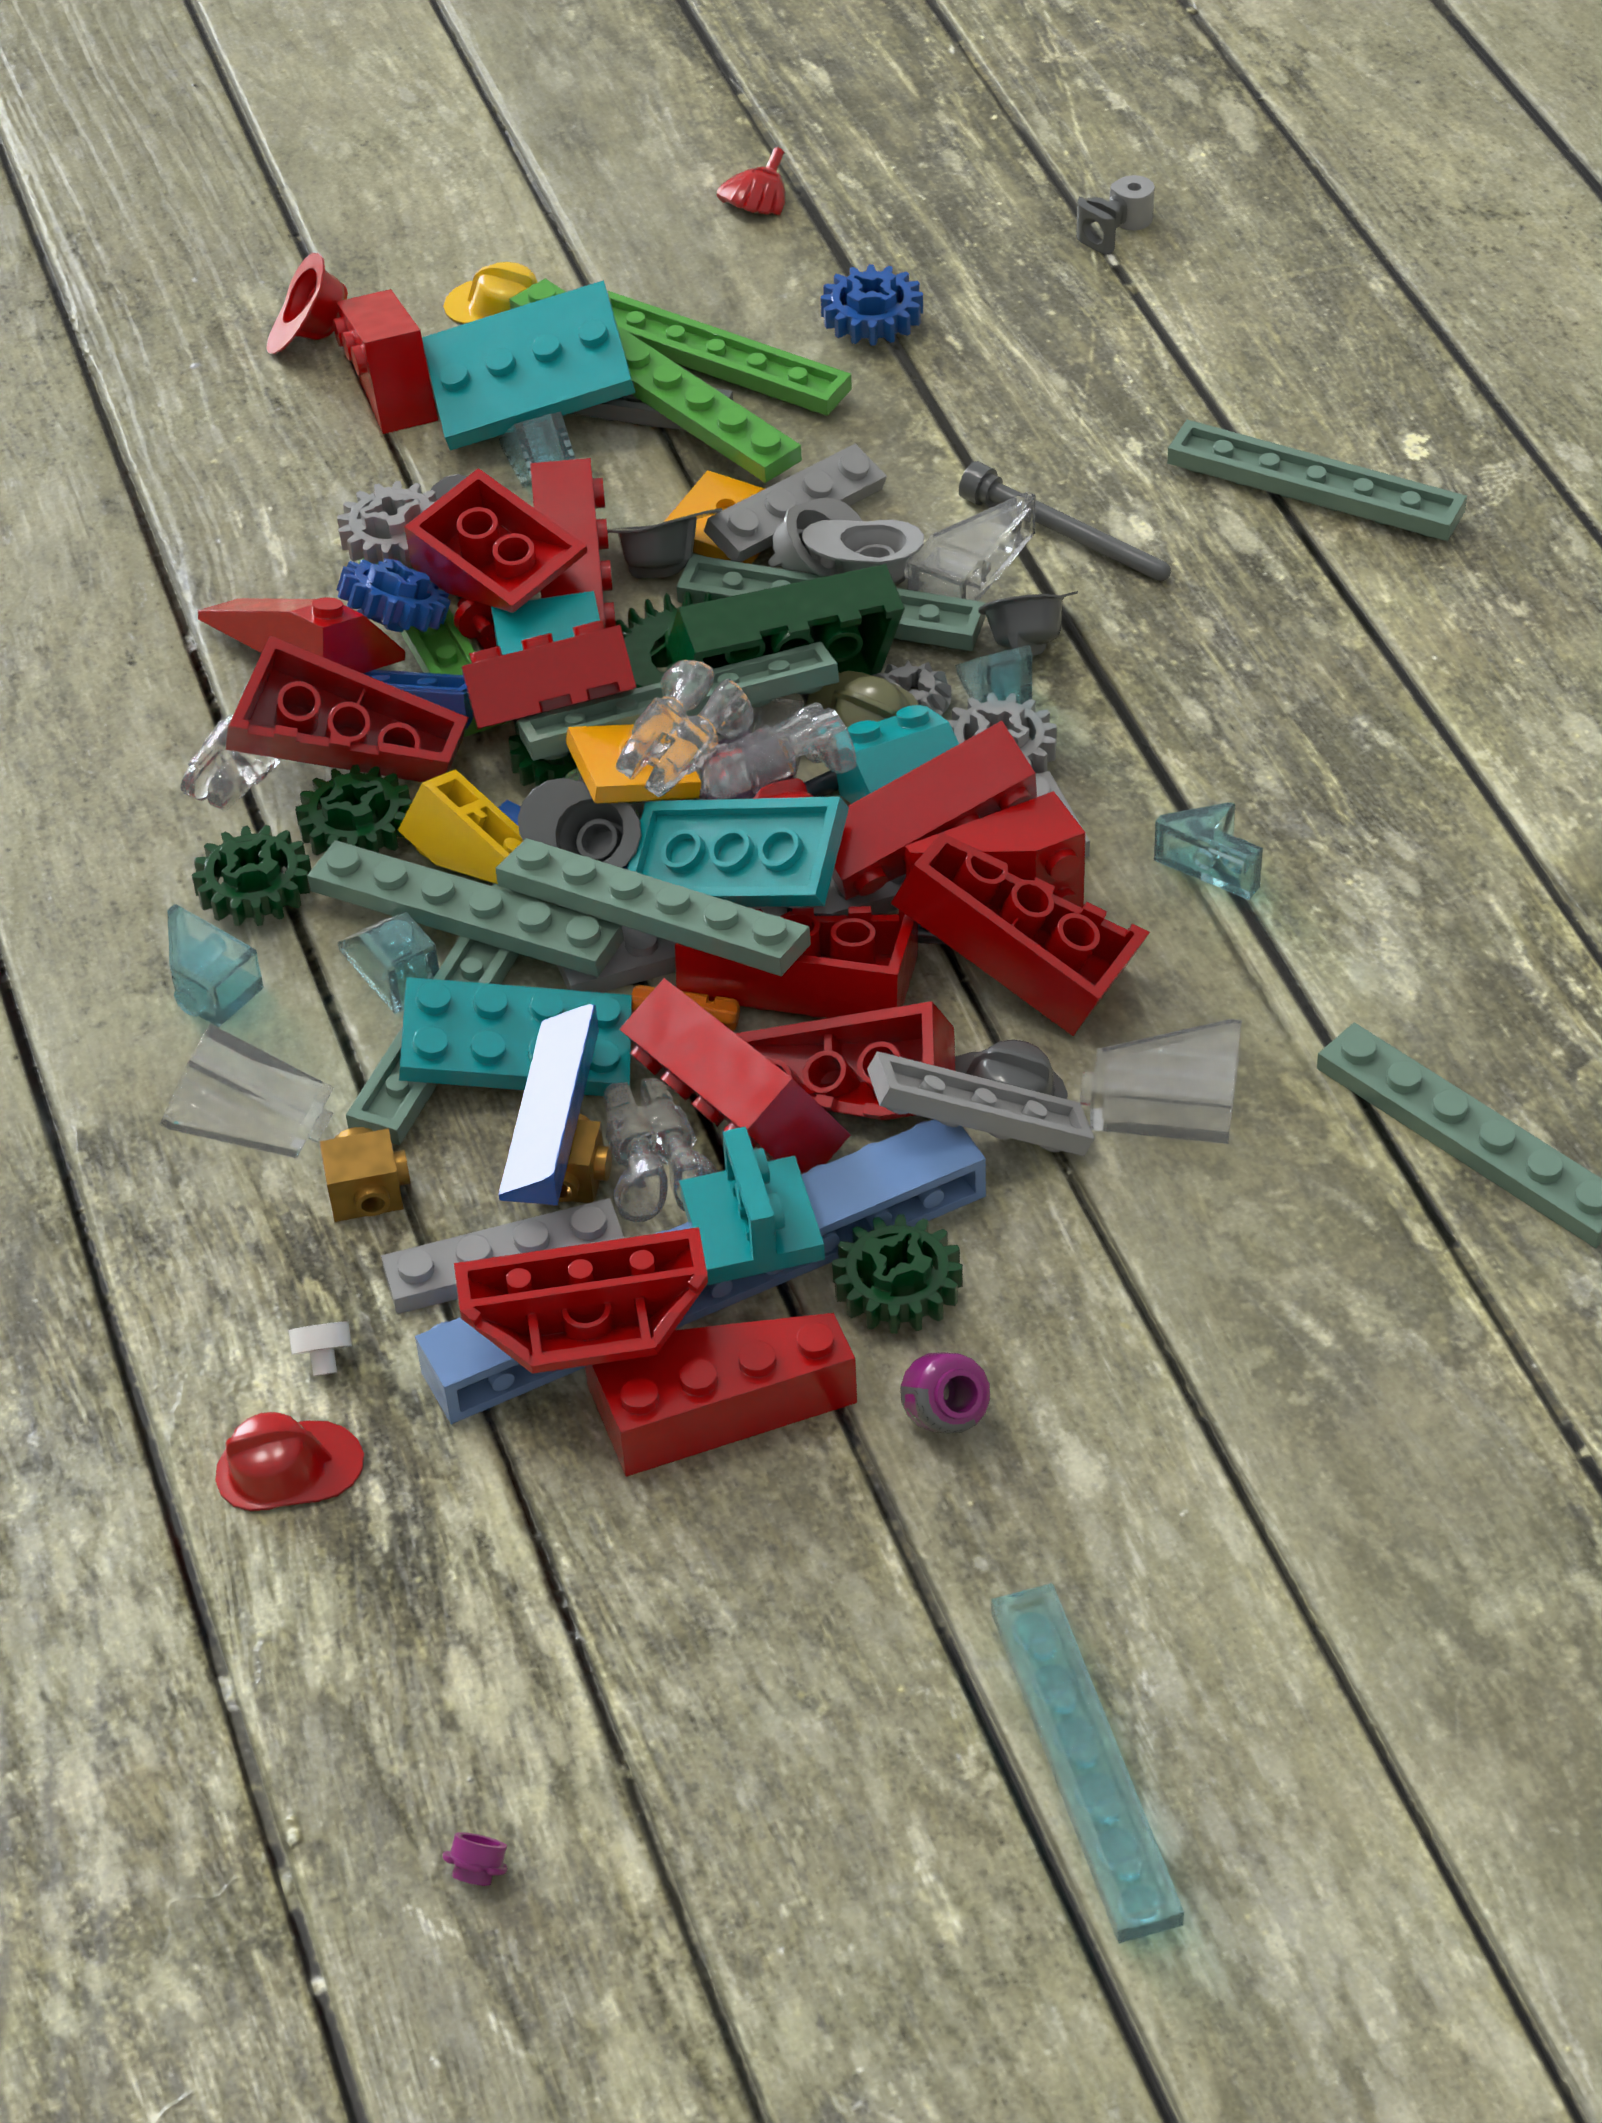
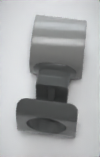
M1125 176L1111 184L1109 201L1101 197H1079L1077 203V239L1102 254H1110L1115 249L1116 228L1140 230L1148 227L1153 220L1155 190L1153 182L1143 176ZM1098 222L1103 230V240L1098 239L1092 233L1089 227L1090 224Z

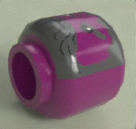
M928 1353L916 1359L905 1371L900 1385L901 1403L906 1415L918 1427L937 1433H962L977 1425L986 1414L990 1402V1383L984 1370L972 1358L959 1353Z

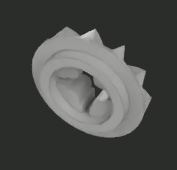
M909 660L902 667L887 664L884 673L873 674V676L885 678L906 691L911 687H918V690L912 689L909 693L915 697L919 705L929 707L940 716L948 709L951 703V685L947 683L945 672L933 671L929 662L919 667L912 666Z

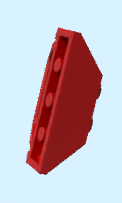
M699 1227L454 1263L461 1319L532 1374L657 1355L708 1283Z

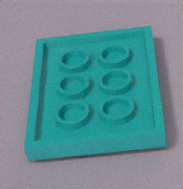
M604 280L422 337L442 429L450 451L636 393Z

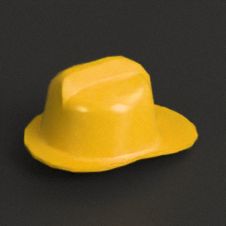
M498 262L482 267L475 273L473 281L465 282L454 288L446 296L443 307L446 315L454 322L466 324L510 310L509 299L538 282L536 276L528 267L514 262Z

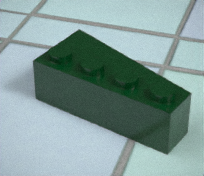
M882 564L678 607L667 647L678 677L820 641L836 661L838 673L855 671L873 676V674H878L882 671L905 607L887 565Z

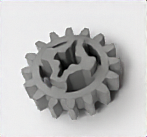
M395 481L392 489L391 487L384 488L378 483L374 485V493L369 495L366 492L358 491L356 493L357 503L345 502L343 504L344 514L337 516L341 547L343 550H349V556L352 561H357L364 557V560L377 564L379 561H384L385 558L401 561L404 566L410 568L412 566L404 526L436 502L437 498L436 492L433 490L422 494L420 484L418 483L413 484L409 489H402L401 482Z
M994 692L988 693L987 702L980 703L977 699L971 697L968 699V710L954 707L952 709V720H947L959 744L994 724L1003 721L1035 773L1046 772L1047 762L1055 761L1057 726L1054 723H1050V712L1048 710L1035 712L1036 701L1033 699L1019 704L1016 703V694L1010 693L1005 701H998Z

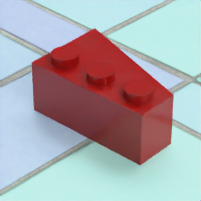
M388 289L337 301L339 318L332 319L339 347H344L348 361H352L382 434L438 421L421 330L394 292Z
M599 620L572 627L574 637L554 642L552 633L521 640L523 650L502 655L500 646L470 653L471 664L464 665L461 669L477 729L635 689L636 684L621 626L616 625L605 628L604 621Z

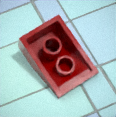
M479 468L404 526L412 568L418 572L426 573L430 577L431 582L448 594L512 613L588 553L587 546Z
M1054 791L943 832L1007 863L1008 873L1023 880H1034L1037 877L1055 886L1054 895L1081 908L1084 906L1086 832ZM940 833L905 846L906 877L916 861Z

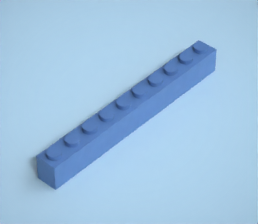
M933 1119L920 1122L911 1129L883 1141L870 1143L859 1151L828 1164L813 1167L801 1175L824 1242L825 1260L706 1285L676 1328L831 1263L832 1260L838 1259L839 1242L853 1243L852 1229L856 1226L865 1229L867 1232L874 1230L873 1218L880 1217L886 1226L895 1224L898 1214H904L906 1225L914 1227L922 1218L930 1221L986 1197V1158L962 1126L949 1127ZM689 1222L657 1233L690 1229ZM461 1317L450 1322L439 1323L430 1330L415 1336L421 1373L450 1424L585 1368V1366L532 1374L463 1321Z

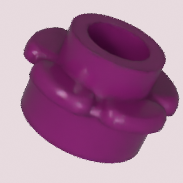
M455 1833L451 1851H444L442 1855L445 1862L454 1864L452 1877L470 1884L489 1886L493 1876L504 1875L508 1869L506 1868L507 1865L503 1863L507 1845L499 1840L478 1834Z

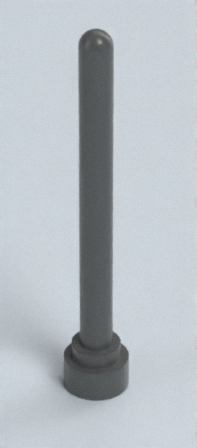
M974 461L967 467L961 478L959 496L978 506L983 503L991 505L995 502L1157 581H1165L1171 574V568L1165 561L1004 485L1002 478L997 475L996 469Z

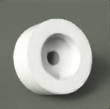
M348 1321L288 1330L292 1355L310 1353L313 1376L337 1373L334 1350L352 1346Z

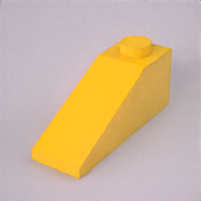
M456 769L422 782L398 829L421 855L427 857L435 865L498 884L495 868L523 842L519 833V826Z

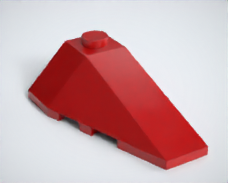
M238 598L198 610V620L262 653L271 635L360 673H366L405 660V650L365 615L343 605V602L336 598Z
M933 1001L735 1033L793 1078L826 1111L878 1120L916 1116L911 1113L897 1114L885 1107L879 1106L867 1071L877 1051L956 1071L954 1027Z

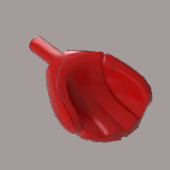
M775 147L766 167L761 166L748 169L725 181L716 191L717 198L722 203L728 202L737 208H743L752 213L780 215L785 204V188L780 173H777V169L783 158L784 150Z

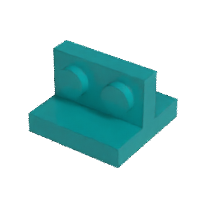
M746 1126L722 1131L725 1171L679 1180L680 1196L690 1228L699 1227L708 1274L707 1285L825 1260L824 1242L796 1157L790 1156L767 1161L763 1148L753 1150Z

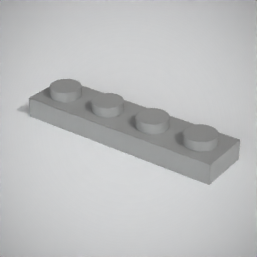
M855 443L709 517L704 532L731 561L742 562L773 546L772 538L774 532L784 521L787 509L792 506L819 498H835L851 506L880 491L884 486L887 476Z
M878 1051L867 1068L879 1106L885 1107L897 1114L911 1113L935 1119L949 1127L963 1126L988 1132L998 1139L1008 1140L1012 1138L1039 1145L1051 1152L1064 1151L1085 1156L1095 1139L1080 1102Z
M607 1198L381 1255L396 1314L458 1299L454 1263L622 1239L624 1236L611 1199Z

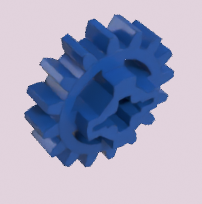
M873 264L868 265L865 272H860L855 267L849 268L850 275L848 277L836 274L834 275V284H825L823 286L824 295L821 296V317H824L826 329L835 328V337L837 338L849 334L853 344L858 343L862 338H867L870 345H876L878 338L884 337L888 342L892 343L895 342L896 333L908 336L911 334V325L919 326L921 323L923 292H920V283L918 281L909 282V273L906 271L894 275L892 266H887L882 272L876 271Z
M385 558L384 561H379L378 564H372L367 560H361L360 564L352 561L348 562L347 567L343 566L336 589L339 591L338 598L348 601L347 606L349 608L357 609V612L365 615L368 619L384 625L387 630L395 632L409 630L410 626H414L421 631H427L428 627L439 629L440 624H444L451 602L448 599L449 594L438 590L439 587L430 582V577L426 573L417 572L406 567L401 561Z

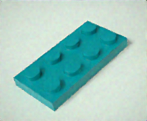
M841 797L646 801L640 821L641 840L637 853L629 862L627 870L728 900L745 907L825 906L849 807Z
M406 977L399 1081L525 1090L542 1021L584 1005L593 1004L596 1005L599 1033L584 1095L627 1098L630 1086L629 1053L631 1050V1040L619 1029L631 1016L632 995Z

